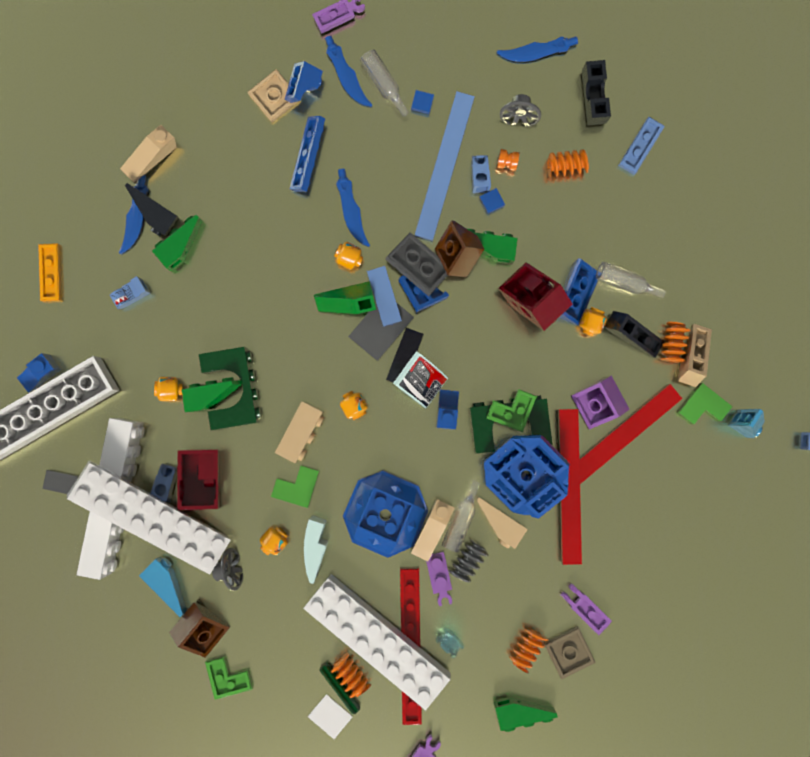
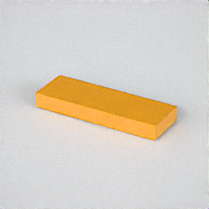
M38 244L40 301H62L60 244Z

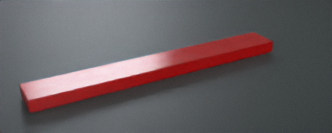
M671 384L663 388L580 458V484L683 399Z
M558 409L559 453L570 463L568 495L560 501L562 565L582 564L579 412L578 409Z
M419 567L400 568L401 632L421 648ZM402 691V725H422V707Z

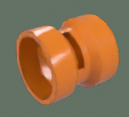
M501 149L497 168L503 169L507 166L509 170L516 171L520 152L514 151L508 154L507 150Z

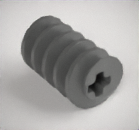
M472 539L470 541L473 545H465L469 551H461L464 558H456L460 564H452L455 571L448 570L459 580L468 583L471 582L468 575H476L473 569H480L477 562L484 563V559L481 556H489L486 549Z

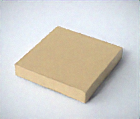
M277 69L247 92L271 123L299 102L290 103L284 100L289 83Z

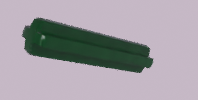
M325 663L319 669L321 674L352 715L356 714L360 710V705L354 697H349L351 693L349 691L345 692L346 686L340 685V678L336 679L337 674L335 672L331 673V666Z

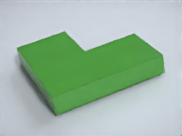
M700 383L677 413L691 424H695L704 411L717 421H722L733 406L704 383Z
M518 389L511 407L493 400L486 418L523 432L537 396Z
M301 465L295 483L277 478L271 497L308 508L319 470Z
M225 655L205 661L215 700L253 689L249 669L230 674Z

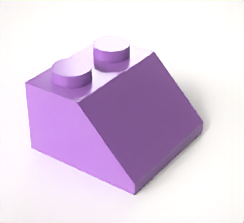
M612 375L572 395L589 429L616 419L630 410Z

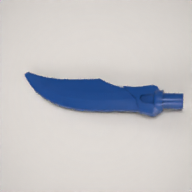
M331 35L325 38L328 45L326 53L334 64L343 88L356 102L372 107V103L366 98L360 87L355 71L346 63L341 47L334 42Z
M577 36L569 39L559 37L548 43L533 42L511 50H497V54L510 61L528 62L554 53L567 52L570 46L578 44Z
M339 169V179L336 185L340 192L346 225L355 239L369 247L370 244L362 226L360 207L353 198L352 182L346 177L345 169Z
M144 175L137 181L134 188L147 196L148 188L145 185L146 176ZM133 199L132 206L126 215L125 235L119 254H123L134 245L142 229L144 217Z

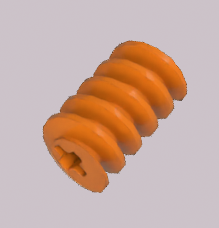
M584 149L580 150L579 153L573 150L571 154L569 151H565L564 155L562 152H557L556 156L554 153H550L547 159V173L549 177H551L552 171H554L557 177L559 171H562L563 176H566L567 170L570 171L571 175L574 174L575 169H577L578 174H581L582 168H584L586 173L589 170L588 157Z
M667 322L666 324L671 328L665 329V332L669 335L664 336V340L668 343L662 344V347L667 350L661 351V355L665 356V358L660 360L672 363L685 362V359L681 358L680 355L687 353L682 350V347L688 346L683 340L689 339L684 333L690 332L691 329L687 328L683 323Z
M525 629L528 637L521 636L524 643L517 642L520 650L513 649L516 657L509 656L512 663L525 673H529L527 668L533 667L530 661L535 662L537 660L534 654H541L538 647H545L542 640H549L535 629Z
M346 653L334 662L331 673L338 671L335 678H343L340 685H348L345 692L352 690L349 697H358L366 692L372 684H366L368 679L366 677L361 678L363 672H357L358 665H352L354 660L352 658L347 659L349 653Z

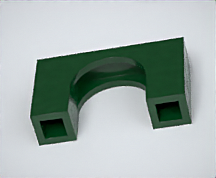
M238 347L198 354L201 373L209 374L232 371L242 380L243 385L242 396L234 406L207 411L210 430L259 423L262 415L260 407H257L256 400L259 397L257 388L253 386L255 372L250 367V362H252L251 351H248L246 347Z
M541 395L536 397L527 421L529 435H542L553 445L547 398L542 399ZM511 399V403H504L503 400H497V402H500L510 407L512 406V403L514 401V399ZM484 402L473 403V407L469 408L475 454L495 452L493 439L494 421L486 418L491 405L485 406Z

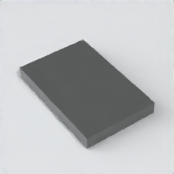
M411 232L385 259L427 296H430L448 276L439 257Z
M398 303L397 307L401 316V322L383 327L377 304H375L376 310L369 311L348 336L377 361L414 319Z

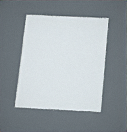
M326 694L309 714L308 718L335 739L352 719V716Z

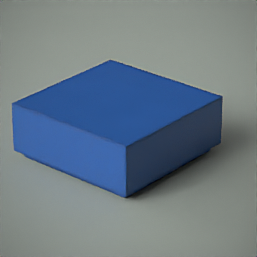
M416 90L411 110L429 115L434 94Z
M497 188L479 197L487 214L505 206Z

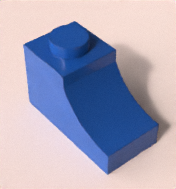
M305 61L295 63L284 100L290 103L301 101L306 91L318 89L322 82L321 76L323 71Z
M41 353L26 364L27 368L17 379L26 391L30 393L62 369L50 354Z
M440 389L436 421L437 428L456 430L459 391Z

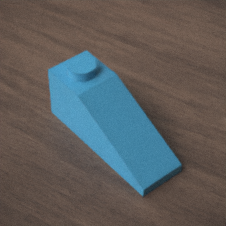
M738 409L728 426L747 438H755L763 430L762 425L765 422L764 412L761 409Z
M160 556L139 577L181 617L187 611L175 571L171 567V562Z

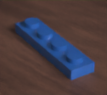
M310 116L307 119L290 185V190L307 192L310 185L321 134L324 130L325 118L322 116Z

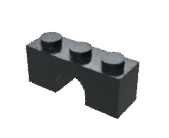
M605 60L586 61L582 69L587 125L606 124L611 117L610 100L605 97V82L607 80Z

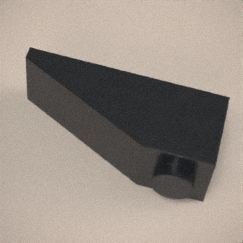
M126 183L127 191L147 224L152 227L150 231L159 237L162 234L167 236L178 220V216Z
M613 311L604 326L618 338L653 358H656L664 343L662 339L626 313Z
M406 327L386 381L394 383L415 352L418 351L423 333Z

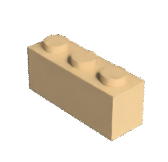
M302 401L275 453L295 464L298 461L302 462L307 453L304 449L307 443L311 444L316 434L313 432L316 426H321L325 418L322 416L324 412Z

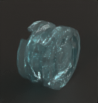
M445 628V633L441 636L438 635L435 640L437 643L440 642V647L447 654L451 653L450 656L455 659L460 650L459 648L464 649L465 645L450 629Z

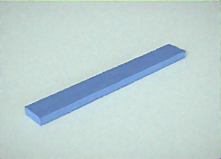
M456 91L416 228V237L433 241L475 96Z

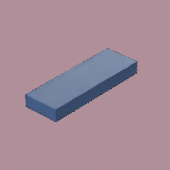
M648 117L618 166L635 175L665 126Z
M383 266L367 271L383 327L401 322V316L386 267Z

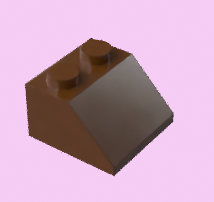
M451 220L436 245L435 251L447 275L467 277L483 253L484 247L477 235L456 221Z
M194 602L169 633L177 647L206 658L230 627L208 608Z

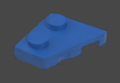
M404 275L398 279L416 312L445 300L449 296L446 291L443 293L438 288L430 296H427Z

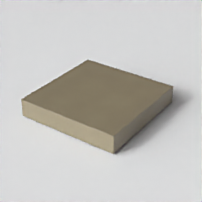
M578 626L544 642L545 648L561 680L596 663Z

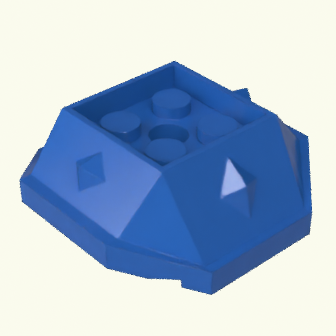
M542 435L512 436L484 461L486 486L513 513L530 515L539 519L568 495L570 463ZM524 471H530L532 475H527Z
M380 471L357 481L343 518L352 543L389 558L414 546L427 516L428 508L418 485L386 471ZM387 509L391 512V517L383 519L380 516V512Z

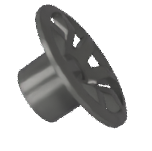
M518 94L512 98V102L505 104L501 108L500 118L504 123L510 124L506 119L514 116L512 125H516L519 119H522L523 124L529 127L539 122L541 111L535 104L531 103L529 96ZM533 111H536L537 114H538V116L535 115V114H532V112H533ZM527 117L534 121L529 123Z
M228 548L224 551L221 561H218L214 567L212 575L216 581H224L229 590L236 591L243 582V573L240 575V578L235 574L243 572L242 568L235 567L240 559L238 551L234 548Z

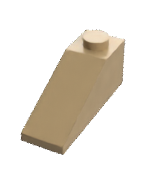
M162 125L158 126L146 136L120 168L121 171L135 183L177 148L175 137Z
M697 324L692 325L687 341L688 346L684 350L687 353L683 354L682 357L685 359V362H681L679 367V382L696 387L707 377L711 329Z
M477 496L475 498L495 534L501 539L499 543L508 549L510 546L515 549L528 529Z
M438 499L434 501L411 554L427 562L429 561L455 509L454 507Z

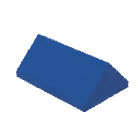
M580 258L572 264L563 286L573 305L559 317L578 326L601 273Z

